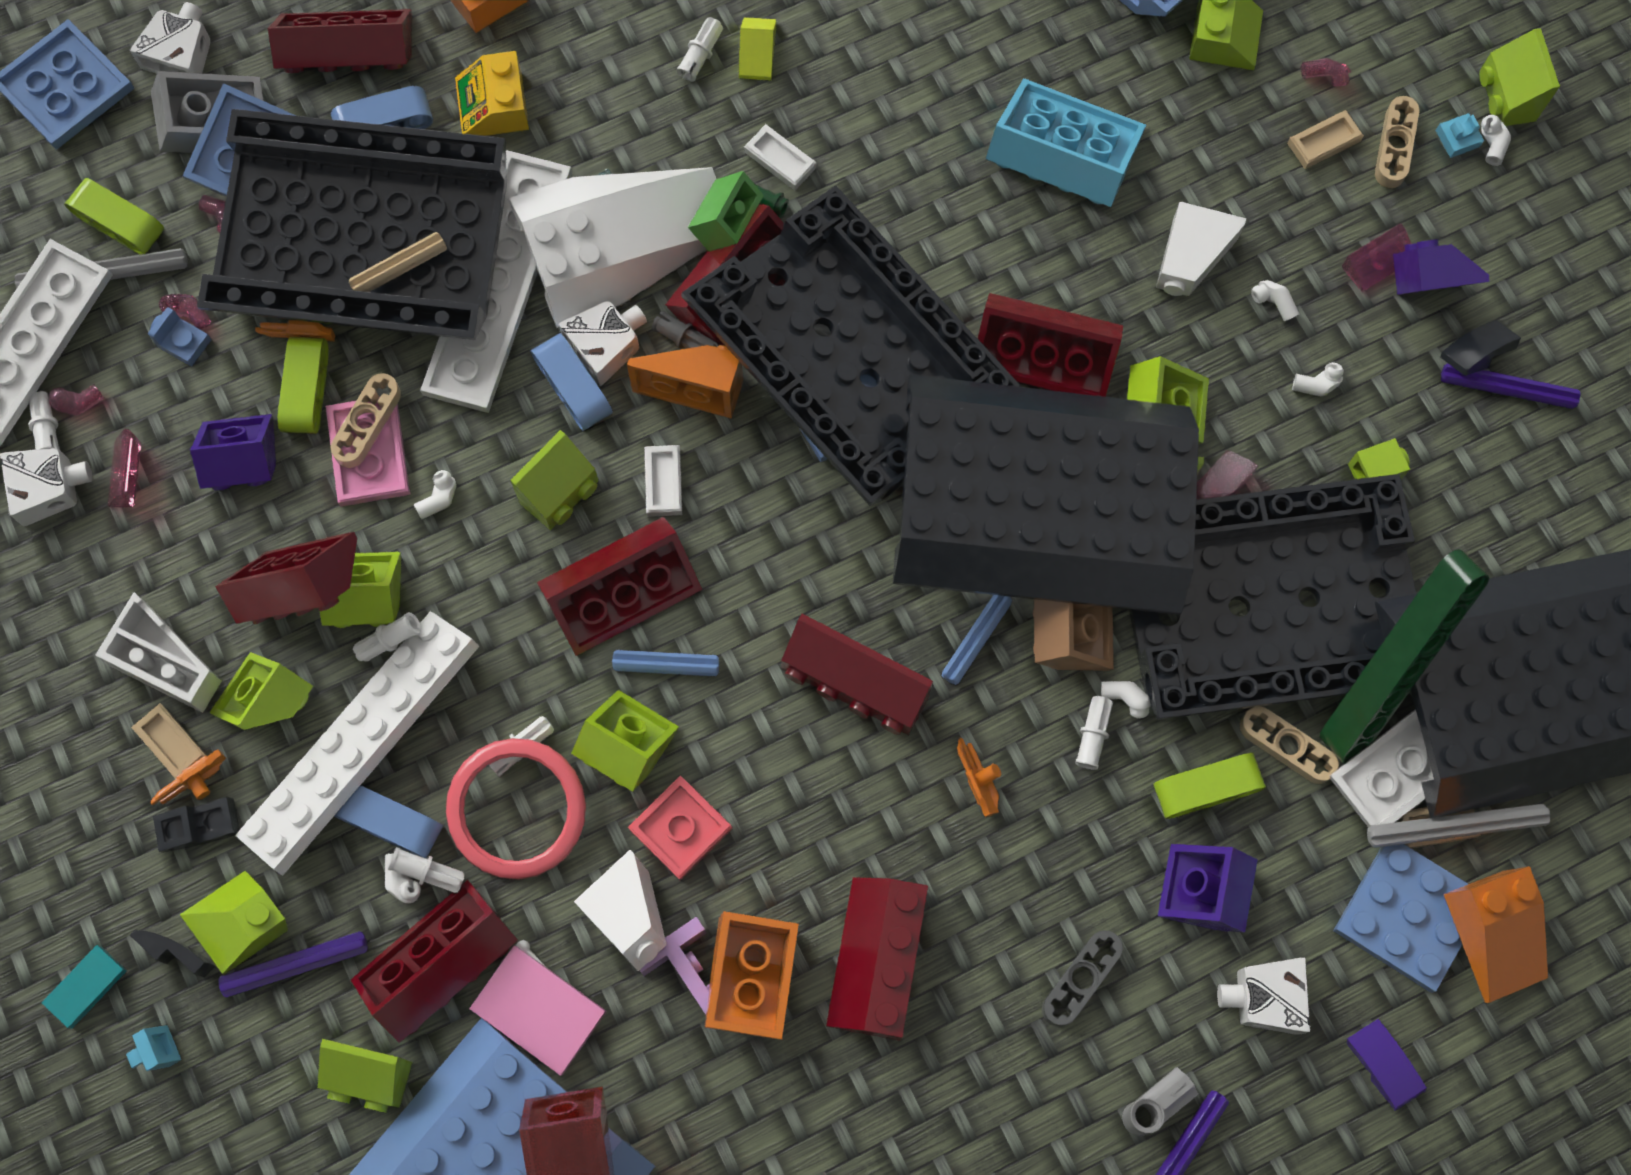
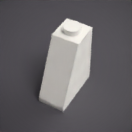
M1179 202L1173 218L1156 288L1162 289L1174 296H1189L1238 240L1246 218Z
M631 850L574 901L637 971L652 961L658 952L667 945L650 874Z

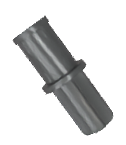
M661 311L653 322L652 330L674 341L679 349L705 345L718 346L717 342L694 330L692 324H684L665 311Z

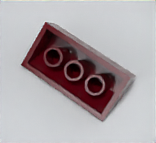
M411 9L282 13L267 28L273 68H284L286 73H299L308 67H317L319 72H331L337 70V66H350V69L353 71H363L370 69V65H383L384 69L394 70L403 68V64H407L412 56Z
M758 205L737 244L708 251L665 304L680 322L692 324L694 330L717 342L718 346L724 345L723 342L681 297V293L733 256L741 262L780 235L784 223L770 206ZM771 274L768 276L769 281L776 286H782L785 283V280L780 275Z
M989 293L977 339L1017 382L1058 392L1106 397L1122 340L1123 325Z
M665 517L640 528L537 582L575 656L703 590L676 531Z
M349 532L265 552L215 587L236 624L248 621L258 624L270 617L279 620L293 612L300 616L314 608H318L319 611H325L338 604L340 601L338 596L350 588L357 536L355 532Z
M801 614L781 659V669L786 671L784 675L788 679L800 685H803L805 682L818 688L816 692L827 700L835 702L836 699H839L849 704V710L860 717L868 718L870 715L882 721L881 726L895 735H900L901 732L908 736L910 735L929 699L933 684L932 680L804 614Z
M853 877L826 1027L901 1041L928 885L888 878Z
M466 880L458 892H452L350 980L372 1016L400 1043L408 1035L416 1032L421 1024L438 1009L446 1006L451 998L468 983L476 980L480 973L492 962L506 954L518 939L470 881Z

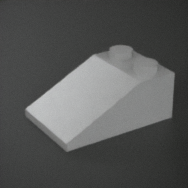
M158 71L151 90L160 152L193 153L223 83L264 101L260 77Z

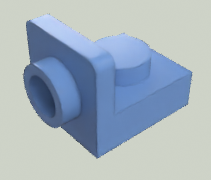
M169 307L153 320L148 335L158 348L191 367L212 340L207 333L179 318L177 313Z

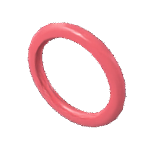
M511 738L495 741L478 749L460 766L452 779L447 793V824L457 849L468 862L478 869L499 878L525 879L541 875L555 868L570 854L579 840L585 823L586 802L583 786L576 771L561 754L551 747L529 739ZM509 757L529 758L546 766L559 779L567 800L566 822L556 842L544 853L531 859L520 861L504 860L482 849L472 838L466 825L464 814L465 797L476 775L487 765Z

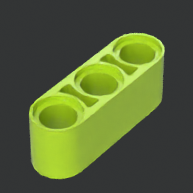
M85 178L64 203V206L77 218L139 255L146 254L165 230L164 226L152 215L89 178Z
M289 337L287 341L277 416L280 432L317 434L319 431L329 357L326 338Z
M1254 753L1239 755L1172 775L1153 783L1165 819L1186 815L1266 789Z

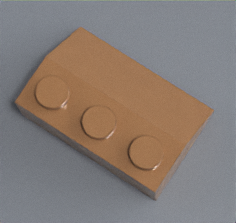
M1034 599L1033 650L1035 663L1057 670H1114L1113 614L1111 607Z

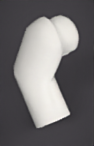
M1488 115L1481 122L1482 134L1490 145L1485 160L1492 166H1499L1505 157L1511 141V135L1498 116Z
M1265 280L1253 287L1251 294L1254 301L1262 303L1267 300L1275 303L1283 321L1300 314L1289 290L1285 286Z
M1329 363L1325 366V370L1316 377L1296 374L1292 390L1316 396H1325L1340 386L1344 370L1337 363Z
M441 470L436 472L432 478L435 484L432 495L414 504L421 519L427 518L451 505L456 490V481L448 471Z
M1101 682V696L1108 699H1122L1130 707V714L1134 718H1144L1149 714L1150 698L1134 682Z
M386 854V890L400 902L408 904L415 902L420 896V885L406 875L388 870L393 854Z

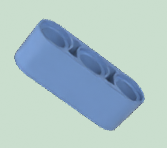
M419 86L404 87L335 107L331 112L332 120L415 129H426L433 123L425 90Z
M561 333L530 350L536 364L582 431L613 413L604 394Z
M361 785L334 815V817L423 858H427L443 827L439 822Z

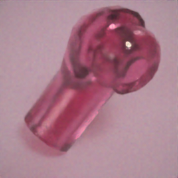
M1329 58L1306 61L1301 64V74L1304 79L1329 75L1332 76L1331 83L1333 86H1345L1350 83L1349 73H1351V70L1346 64Z
M203 195L199 202V209L216 216V220L219 222L217 231L220 233L226 202Z
M170 294L164 295L159 300V308L162 312L169 307L179 317H188L198 329H204L211 323L207 313L197 308L198 301L192 295Z
M95 384L79 394L64 390L61 387L54 388L49 393L51 407L59 412L72 415L82 414L105 398Z

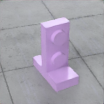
M695 917L665 938L667 945L658 952L652 961L640 969V972L645 976L667 960H670L706 1015L710 984L705 986L698 973L703 968L692 951H689L687 954H684L682 951L706 934L704 927L698 918Z

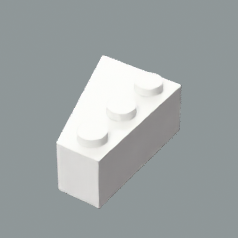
M135 592L95 655L110 667L202 713L222 682Z

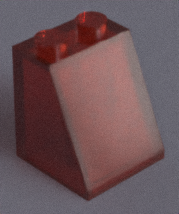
M603 1086L525 1099L519 1133L527 1175H614Z

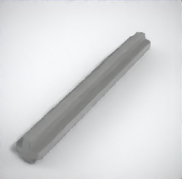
M181 248L95 261L96 264L108 269L113 274L110 280L185 269L188 266L187 255ZM28 272L15 275L16 288H18Z
M1544 804L1372 825L1367 828V839L1372 847L1377 848L1547 826L1550 823V811Z

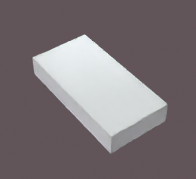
M766 124L744 146V153L794 191L811 175L817 166V162Z
M680 446L644 447L647 517L682 515Z

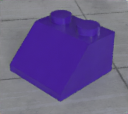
M1438 239L1404 245V252L1393 254L1397 295L1490 282L1488 273L1452 244L1439 246Z
M272 414L202 422L190 449L200 489L224 490L232 485L247 483L249 486H259L267 481H271L276 468L274 420Z
M1171 844L1158 916L1212 930L1245 933L1258 859L1234 847Z

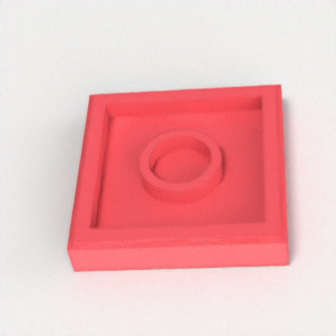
M681 775L628 826V829L680 881L733 829Z

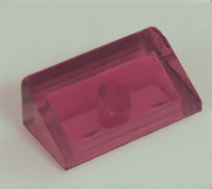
M1400 223L1348 255L1342 268L1361 292H1364L1395 272L1393 254L1404 252V245L1411 244L1406 229Z
M123 429L114 443L108 496L109 507H133L135 505L141 442L129 429Z
M1227 450L1197 482L1196 500L1235 495L1254 474L1258 465Z

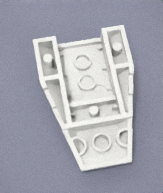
M712 167L572 177L509 198L520 232L524 231L543 282L545 299L556 328L559 327V323L605 301L611 302L615 308L622 306L643 290L645 291L672 271H676L686 262L707 250L688 229V226L716 180Z

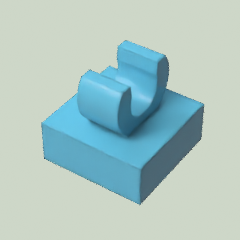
M1469 113L1440 123L1435 130L1450 158L1479 148L1484 142L1475 116H1470Z
M167 1025L145 1028L132 1035L137 1048L126 1054L131 1068H135L143 1063L146 1071L170 1067L182 1060Z

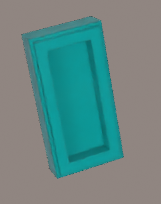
M96 945L41 1003L67 1028L73 1029L127 970L102 946Z

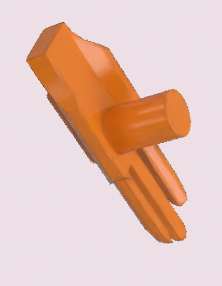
M289 320L287 323L262 322L260 327L255 328L257 333L269 337H311L335 341V334L332 328H327L317 322Z
M959 738L957 751L966 770L965 773L969 786L984 816H993L999 813V794L993 780L1001 776V770L994 763L983 768L973 745L968 743L966 747L964 740Z
M217 749L183 770L176 777V780L156 793L151 800V805H155L159 801L161 804H165L186 789H191L197 800L207 797L210 794V790L204 781L219 770L220 765L226 759L223 752Z

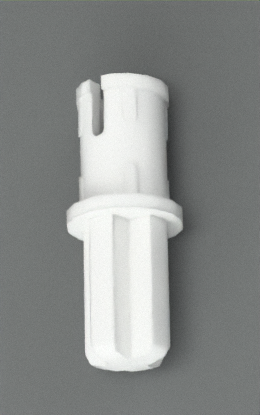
M708 17L696 38L688 43L689 50L680 66L676 69L680 76L683 72H686L683 76L685 80L694 82L705 60L710 59L713 55L711 50L723 30L720 21Z
M45 391L36 392L31 395L29 400L31 420L28 423L35 439V449H59L56 437L58 421L52 415L50 398Z
M408 612L388 625H379L375 633L354 645L353 651L356 654V658L359 661H369L386 650L389 652L396 650L399 643L420 633V622L414 614Z
M1094 696L1091 699L1085 727L1080 729L1083 736L1075 764L1082 768L1098 769L1104 740L1109 738L1106 730L1113 702L1106 697Z
M542 716L518 735L510 734L509 736L510 739H529L540 743L553 733L554 728L547 718ZM523 757L500 759L489 764V766L500 777Z
M396 847L388 867L390 871L392 870L420 880V885L426 882L454 893L460 890L465 875L460 870L432 861V856L426 859L403 851Z

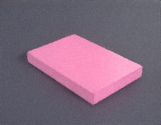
M356 401L326 406L330 445ZM377 401V403L374 406H376L378 410H381ZM398 403L360 465L353 468L343 467L332 455L337 500L340 507L410 495ZM372 413L360 415L357 419V426L360 428L371 427L375 422V415ZM351 431L353 437L356 439L358 435L354 431ZM353 443L349 448L345 446L341 448L344 457L348 452L352 454L356 452Z
M515 945L469 1008L560 1076L565 1073L607 1012Z

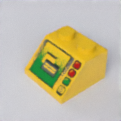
M516 51L482 55L455 77L462 134L488 136L529 130L522 72Z

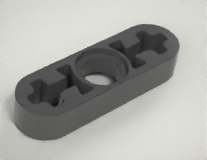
M1107 930L1095 933L1045 998L1042 1005V1013L1046 1021L1051 1025L1062 1027L1071 1023L1118 961L1123 947L1120 938L1115 933ZM1107 939L1112 943L1110 950L1113 952V956L1111 957L1106 954L1100 959L1097 965L1104 968L1100 973L1093 963L1083 960V957L1087 954L1091 960L1099 950V947L1095 944L1096 940L1102 943ZM1086 968L1091 972L1093 982L1088 989H1079L1073 984L1072 973L1075 969ZM1065 984L1072 994L1080 996L1082 999L1078 1003L1073 997L1066 1006L1069 1016L1061 1015L1056 1018L1052 1014L1055 1008L1051 1005L1052 1000L1060 1002L1068 992L1061 990L1062 985Z

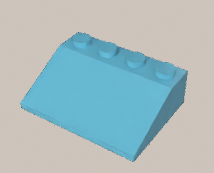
M1023 78L995 127L986 159L995 162L1002 168H1010L1026 174L1033 180L1047 182L1057 186L1062 191L1073 192L1088 198L1093 203L1111 207L1135 154L1146 124Z

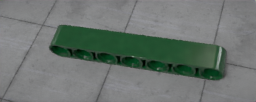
M1462 550L1452 551L1439 562L1321 730L1319 737L1343 764H1346L1352 757L1373 743L1411 691L1415 682L1419 680L1487 586L1489 576Z

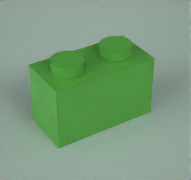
M744 171L716 179L689 224L688 229L708 251L737 244L764 194Z

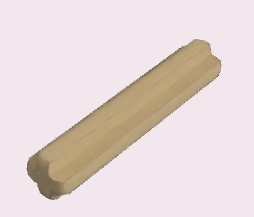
M434 232L351 277L349 284L354 291L370 292L446 251V244L438 232Z

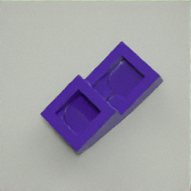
M1379 1019L1347 1038L1348 1047L1371 1074V1082L1395 1111L1426 1091L1427 1087L1414 1066Z

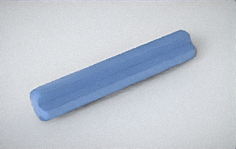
M992 596L944 668L942 677L946 681L954 685L960 682L1012 602L1010 597Z
M616 650L613 654L612 666L615 671L717 676L719 672V657L702 654Z

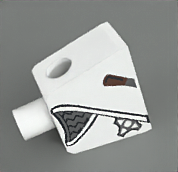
M185 2L179 15L164 10L158 11L130 50L140 69L156 74L158 71L202 74L210 46V37L204 25L199 22L203 12L198 6Z
M605 301L559 323L561 334L565 337L582 364L599 386H601L629 358L637 353L639 343L634 331L645 324L647 319L637 305H634L620 315L611 302Z
M56 448L0 453L9 513L23 527L74 507L77 504L75 486L93 481L92 471L87 461L71 465L69 459Z
M1305 958L1245 967L1237 972L1238 985H1218L1217 998L1219 1007L1239 1008L1241 1025L1290 1034L1310 1032Z

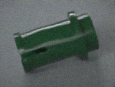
M757 186L764 194L759 204L769 205L779 218L783 217L789 204V199L784 197V193L779 192L776 194Z

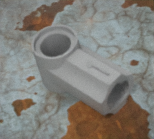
M1178 1067L1174 1068L1137 1100L1126 1106L1122 1115L1125 1128L1136 1136H1145L1158 1131L1164 1122L1198 1095L1194 1083ZM1139 1106L1146 1108L1151 1115V1123L1147 1128L1141 1126L1136 1120L1135 1113Z

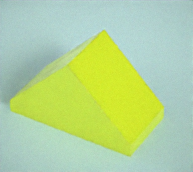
M744 17L740 27L739 78L772 80L776 19Z

